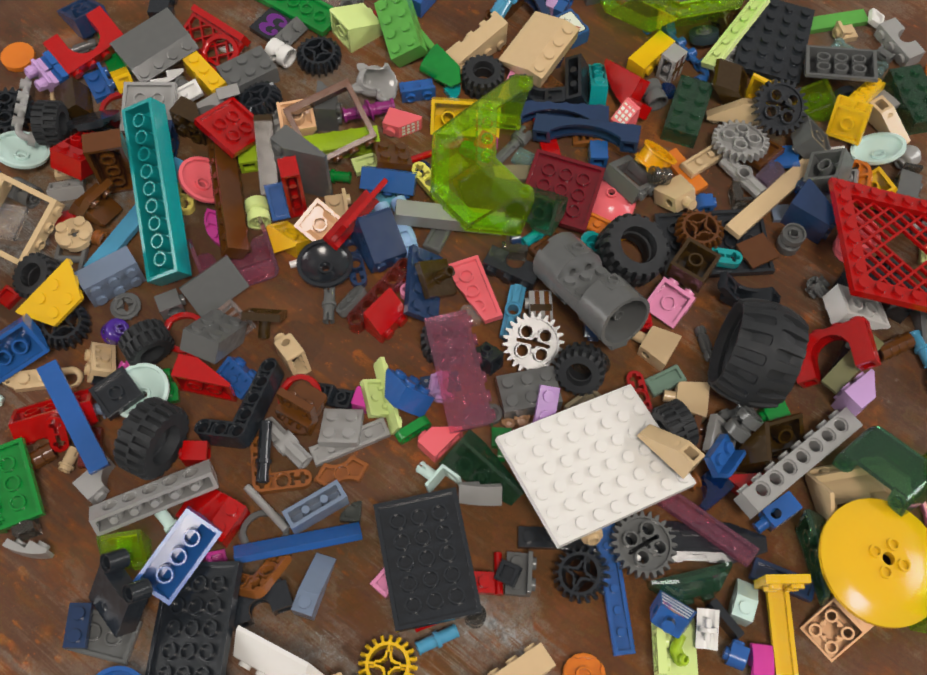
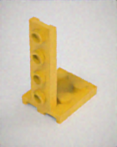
M878 78L877 83L864 82L849 97L839 94L825 133L828 136L858 146L861 143L874 106L869 103L883 91L886 83Z
M771 574L754 580V589H763L766 592L770 639L774 653V675H799L789 592L805 589V585L812 583L811 574Z

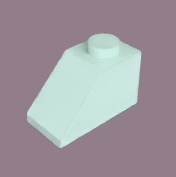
M737 578L727 612L737 624L746 627L753 623L758 605V589H754V584Z

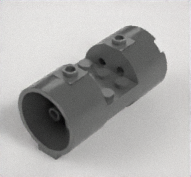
M562 232L549 238V243L542 251L539 249L533 261L534 274L565 305L568 304L578 314L579 319L610 350L626 346L628 340L633 338L647 321L650 312V304L647 299L624 278L616 273L610 274L602 266L600 257L573 233Z

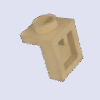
M837 21L832 29V36L837 44L856 41L858 38L852 24L843 25L841 21Z

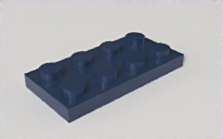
M414 244L409 246L403 314L427 323L428 321L432 322L434 317L439 319L440 298L425 300L414 264L418 261L436 260L443 257Z

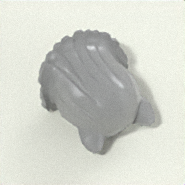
M357 63L359 73L356 82L352 84L355 93H361L369 98H376L379 102L387 101L389 98L395 99L398 91V80L388 63H385L383 67Z

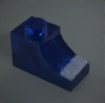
M709 470L701 477L703 479L701 488L703 497L701 504L696 509L700 516L705 514L735 487L728 478H713Z

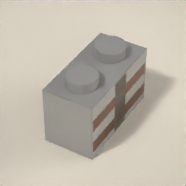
M673 43L662 53L655 77L669 86L681 74L688 51Z
M551 290L528 292V298H524V308L528 309V317L530 312H534L535 317L541 312V318L549 315L548 322L553 320Z

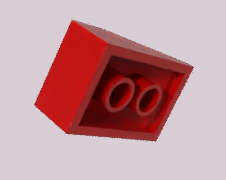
M189 353L186 355L178 354L171 376L180 391L237 402L236 394L227 380L198 357Z
M215 489L185 501L175 517L179 518L186 507L190 506L222 531L216 542L227 548L239 531L243 521L251 513L247 506Z

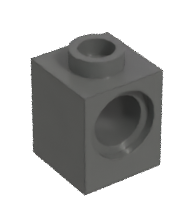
M176 288L154 296L159 312L164 320L177 313L186 312L183 306L187 304L183 294H178Z

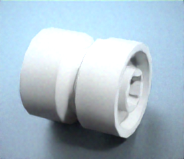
M272 38L265 47V52L271 60L284 68H289L296 59V49L277 38Z

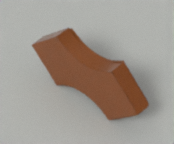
M353 455L341 464L330 465L324 463L314 478V482L322 487L335 480H338L339 483L346 481L360 483L370 465Z

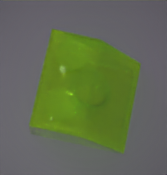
M822 79L802 87L799 93H805V96L802 98L803 100H808V102L804 103V106L809 107L804 112L812 120L822 122L829 120L836 97L828 79Z
M141 529L96 536L100 556L103 553L125 548L128 551L130 565L124 569L141 570L152 555L151 539Z

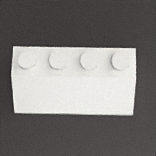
M240 625L236 628L233 656L240 660L238 665L250 671L251 668L257 670L256 675H324L307 661Z

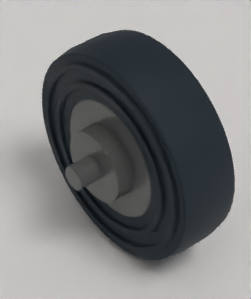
M699 25L689 31V41L694 45H711L719 39V30L712 25Z

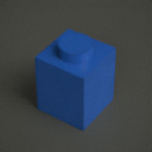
M590 140L588 163L606 168L608 162V142Z

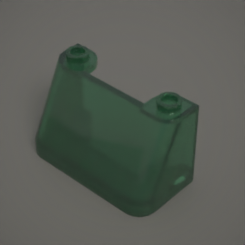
M880 426L868 428L843 449L832 462V465L843 472H851L858 465L892 490L887 499L888 505L901 517L923 504L927 499V459Z

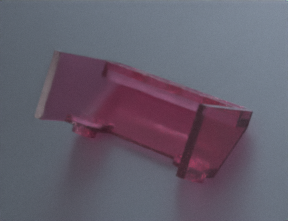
M260 216L257 217L262 234L252 239L251 248L253 252L246 254L243 260L231 259L249 286L272 279L279 273V267ZM188 239L191 253L200 274L214 264L216 259L209 253L198 255L192 239Z

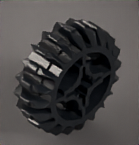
M318 34V37L314 38L312 36L311 39L306 38L305 42H301V45L298 46L296 57L302 71H305L306 74L311 73L313 77L316 74L320 77L322 74L327 76L328 73L333 74L334 70H338V66L341 65L342 53L340 46L336 41L332 40V37L327 39L326 35L320 37Z
M269 81L256 82L255 85H250L248 89H244L245 91L240 93L241 97L237 98L254 115L275 114L277 110L276 102L280 103L283 100L280 89L273 82Z
M79 304L53 329L52 325L38 321L40 323L38 327L41 329L49 348H55L58 351L63 348L67 351L70 346L75 349V344L77 343L82 345V339H88L86 334L91 333L89 327L92 326V322L87 310Z
M581 545L579 551L577 546H573V553L566 549V557L561 554L559 555L562 562H555L559 570H553V574L559 575V577L553 579L554 583H561L556 589L558 591L564 590L562 596L564 598L569 596L570 602H574L577 598L578 604H582L583 599L589 604L591 603L590 596L594 600H598L597 592L602 595L605 594V591L601 589L602 585L609 587V584L604 582V579H610L611 575L604 572L610 570V566H602L606 563L607 559L604 557L600 558L601 552L599 551L594 553L593 547L590 546L586 550V546ZM584 557V560H581L578 566H569L575 559ZM591 560L596 565L597 577L593 576L590 572ZM575 570L578 572H584L587 576L590 577V579L586 577H580L577 573L573 571ZM567 572L573 576V588L567 582ZM586 582L595 583L589 590L579 592Z

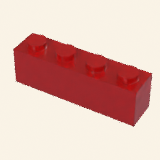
M286 156L277 159L292 219L301 217L307 210L296 156Z

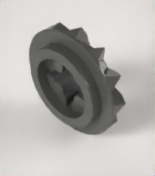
M121 293L110 304L112 315L123 320H131L132 317L138 316L139 310H142L139 297L133 293ZM124 302H126V304H128L129 310L127 312L123 309L125 305Z

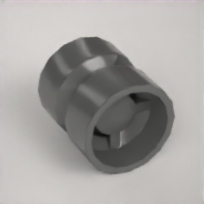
M651 78L648 79L650 84L643 95L645 104L652 107L651 111H657L668 103V97L665 91L662 90L659 79Z
M14 177V178H13V179H15V180H17V181H19V182H21V183H23V184H25V185H27V186H29V187H31V188H33V189H35V190H37V191L43 193V191H42V189H41L40 187H38V186H36V185H34V184H32V183H29L28 181L22 179L21 177ZM14 185L7 197L29 209L36 207L41 201L40 198Z
M797 223L787 224L776 240L775 247L777 251L785 256L795 255L806 239V230Z
M743 405L736 412L737 417H731L724 424V428L734 439L744 443L751 436V431H756L764 422L754 410Z

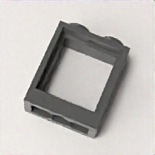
M629 154L609 163L603 179L631 204L642 201L647 196H652L654 188L659 183L655 176L648 173Z

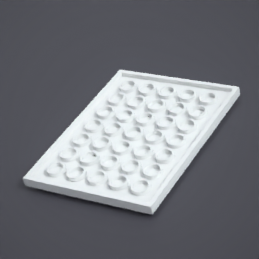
M631 384L500 435L495 439L557 549L694 487L696 484L690 473L683 479L637 437L649 424L660 427Z

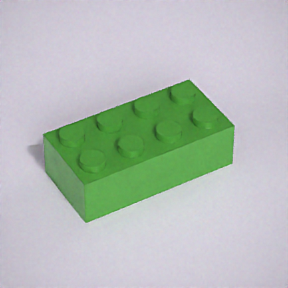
M379 0L374 3L390 58L399 68L428 54L412 0Z

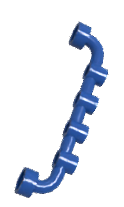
M651 20L641 24L642 31L646 35L654 32L655 28H658L674 39L677 45L688 51L685 60H690L693 63L694 69L702 73L693 78L694 86L697 89H701L707 85L710 77L708 69L701 67L702 59L698 60L696 57L697 50L694 47L690 49L686 47L687 41L685 37L677 38L675 36L676 29L674 26L667 27L661 22H652Z

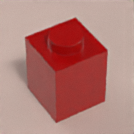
M183 440V446L179 448V459L185 466H193L205 460H210L212 447L208 441Z

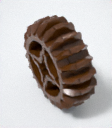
M696 208L693 212L689 209L687 213L683 212L681 214V217L677 219L674 226L676 243H681V248L687 238L691 237L711 250L712 247L717 249L724 238V227L721 226L722 221L717 220V215L712 216L711 211L706 213L705 209L699 211Z

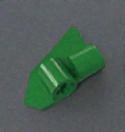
M435 44L420 65V72L432 77L444 87L449 86L452 88L461 84L460 66L438 44Z

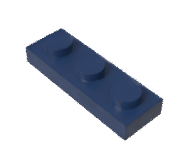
M755 557L748 578L756 580L764 575L797 573ZM811 579L812 583L805 585V589L789 592V594L810 603L813 600L817 581Z

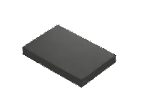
M225 255L179 289L202 317L213 309L217 310L248 288L249 284L229 257Z
M94 609L88 648L65 650L127 666L143 622L139 621L135 632L116 638L99 612Z

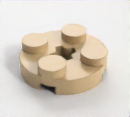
M82 216L67 219L58 223L55 227L56 242L63 250L67 249L70 252H79L86 249L90 245L89 242L94 233L90 222ZM79 232L76 237L72 236L73 233Z

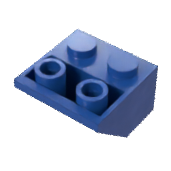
M387 368L385 398L397 409L418 417L424 416L435 399L429 393L430 389L420 384V380L413 375L408 377L399 369L394 371Z

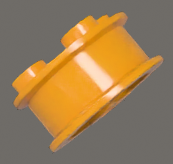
M646 139L641 151L635 153V161L647 167L646 171L651 175L657 174L661 177H666L671 165L677 163L676 159L666 149Z

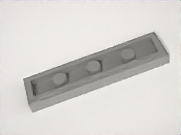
M382 417L362 426L359 447H327L316 444L309 447V451L316 467H319L324 463L331 462L391 437V434Z

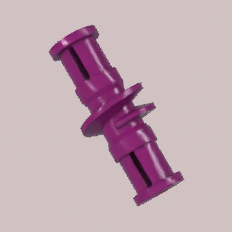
M393 98L382 102L377 101L372 104L365 99L362 107L367 117H371L372 121H375L374 115L379 116L387 113L389 107L395 108ZM356 107L341 108L344 123H348L350 120L361 119Z

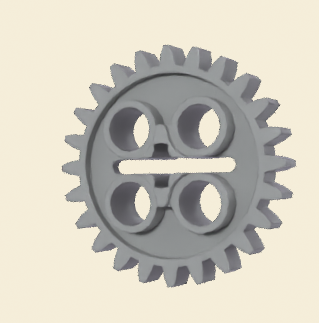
M736 119L735 123L729 120L728 124L726 122H722V125L718 124L717 128H714L711 144L714 145L713 149H718L717 154L723 153L722 157L728 156L729 161L735 159L736 163L739 160L745 163L748 160L752 163L753 159L759 161V158H763L764 154H767L770 138L767 137V133H763V129H757L758 125L752 126V122L745 124V120L739 123Z

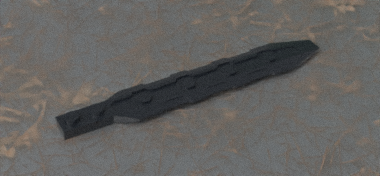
M666 521L664 525L665 528L672 527L671 531H669L670 535H676L672 539V542L678 544V546L672 548V550L677 552V555L671 556L675 560L674 563L698 561L708 562L709 564H734L768 552L766 536L731 523L706 522L705 524ZM518 526V549L560 550L564 553L566 549H569L573 553V546H577L579 551L581 545H585L586 550L591 546L584 544L581 539H578L557 549L545 527ZM643 526V532L649 535V530ZM654 535L650 539L639 544L635 548L629 550L628 553L630 555L635 553L639 549L658 539V536ZM626 536V542L632 545V539ZM592 545L594 553L597 552L596 545ZM654 545L655 551L661 553L659 546ZM637 555L639 562L644 560L641 555ZM584 557L577 558V560H584Z

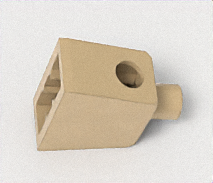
M681 174L654 188V203L674 213H678L685 208L694 210L697 206L695 188Z
M652 326L647 334L639 331L632 339L641 344L637 354L661 372L682 336Z
M279 333L274 337L277 353L292 376L307 374L312 371L305 351L291 333L287 335Z
M680 381L677 383L674 391L664 390L662 401L669 402L679 399L688 407L693 417L695 414L703 416L701 422L703 424L707 418L710 385L708 382Z

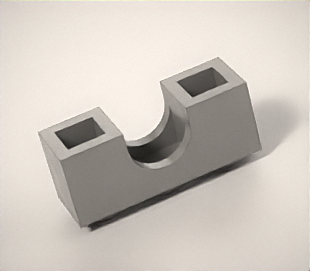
M894 17L880 23L874 33V37L881 45L885 46L886 50L896 54L894 60L902 69L919 63L926 51L916 40L904 42L900 39L905 28Z

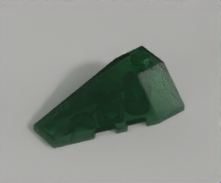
M471 429L465 433L439 463L440 466L441 464L447 466L466 482L479 481L480 484L501 483L502 501L511 506L524 493L522 487L488 445Z

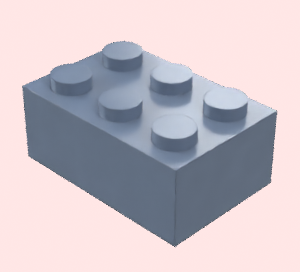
M127 246L74 272L78 277L79 284L94 307L104 305L117 295L125 293L133 287H138L146 281Z

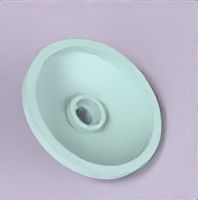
M8 131L0 134V162L15 169H33L47 162L50 157V146L39 145L37 142L35 147L27 145L28 141L20 139L15 131Z
M872 133L863 136L858 146L852 144L850 154L854 160L867 162L870 166L885 165L900 158L907 149V143L901 135L896 133Z
M137 363L125 368L143 395L147 394V396L120 414L122 417L127 418L129 412L146 398L159 397L167 401L170 393V383L162 369L150 363Z

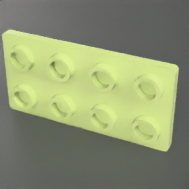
M694 618L683 633L686 639L682 650L689 657V663L681 667L673 662L669 653V647L674 636L665 633L651 622L654 675H698Z

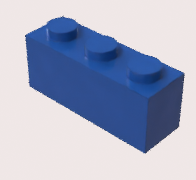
M364 165L361 168L359 188L371 193L385 177L388 183L381 189L382 195L392 196L393 193H397L410 198V195H415L418 173Z

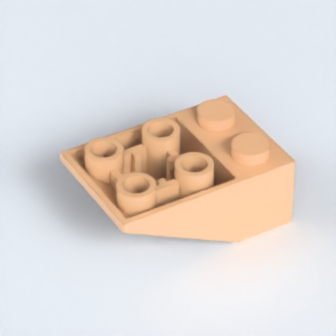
M833 596L800 629L832 663L874 625L868 624L852 615Z

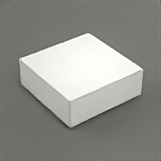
M875 8L869 10L868 23L877 29L879 24L884 22L885 16Z

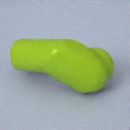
M683 634L679 639L674 637L669 647V653L673 662L680 667L686 666L689 663V657L682 650L686 636Z

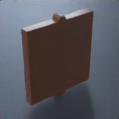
M764 233L740 242L735 246L751 270L779 258L773 243L769 242Z

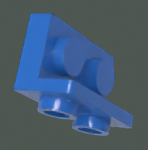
M100 62L96 63L98 70L83 75L97 104L102 102L108 95L115 93L114 89L116 88L113 79H108L110 74L107 68L102 67Z
M432 78L399 83L402 103L430 100L432 97H436V89Z
M228 356L216 372L231 384L236 396L243 400L257 372L249 369L246 366V361L241 357Z
M720 434L706 453L704 460L713 478H729L747 453L745 450H735L728 434Z

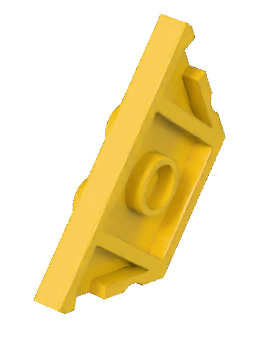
M66 258L15 312L20 315L27 313L31 319L52 326H58L84 300L82 290L79 288L78 277L74 274L72 268L73 261Z

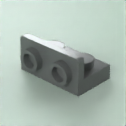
M533 551L528 553L507 552L506 561L516 564L523 569L514 588L505 585L504 595L530 597L531 591H535L536 578H532V570H536L537 557H533Z

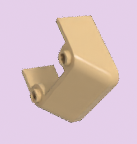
M870 457L815 467L805 474V480L815 509L826 520L837 510L838 504L865 498L897 502L906 510L911 509L910 478L880 458Z

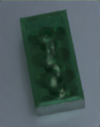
M921 64L889 69L882 82L886 83L885 91L900 103L899 107L895 110L907 134L914 135L927 132V76Z
M681 74L660 139L694 148L713 90L712 83Z

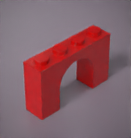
M101 6L86 14L89 23L100 35L99 43L92 51L87 53L74 52L68 48L58 34L43 42L45 49L51 52L68 73L69 78L79 79L88 70L96 68L97 62L108 60L115 53L110 43L124 35Z
M855 316L850 318L849 321L834 323L828 328L816 329L808 334L809 342L807 344L806 356L796 381L803 388L821 384L822 377L818 366V356L822 348L833 341L849 343L855 366L861 371L880 366L881 362L869 321L864 316Z

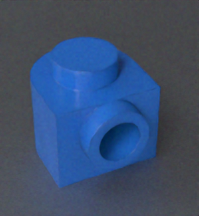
M700 193L696 196V208L699 211L703 209L705 211H713L716 208V197H713L712 193Z
M732 639L731 644L725 646L722 659L725 660V665L743 671L751 648L745 647V643Z

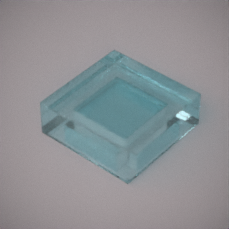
M519 147L512 157L511 163L515 165H530L535 154Z

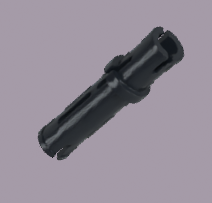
M269 420L259 421L257 459H255V464H257L256 483H269V469L272 464L270 449L273 423Z

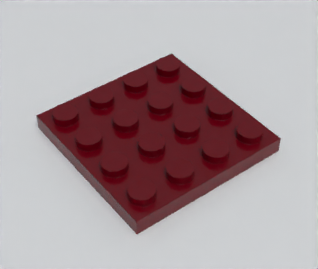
M537 149L516 208V213L585 233L606 168Z

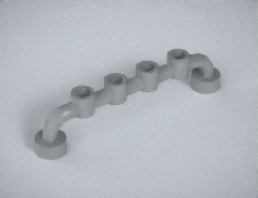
M26 76L25 79L21 78L19 89H22V91L18 90L16 101H20V104L15 103L14 113L17 116L13 115L11 126L15 127V133L20 139L28 141L27 145L35 147L36 141L32 131L26 134L22 131L32 80L39 78L36 76L29 79Z

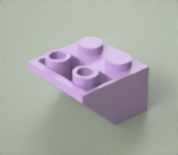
M870 369L866 374L863 371L858 374L851 383H847L833 397L835 401L831 407L839 412L847 407L856 417L876 398L875 371Z

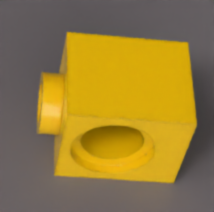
M126 66L110 72L120 94L123 93L124 82H134Z

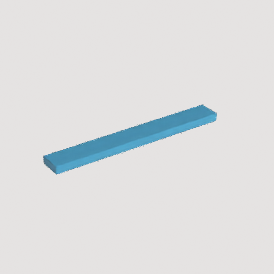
M174 157V164L178 183V169L182 164L183 160ZM136 205L132 207L85 263L84 267L129 243L139 231Z

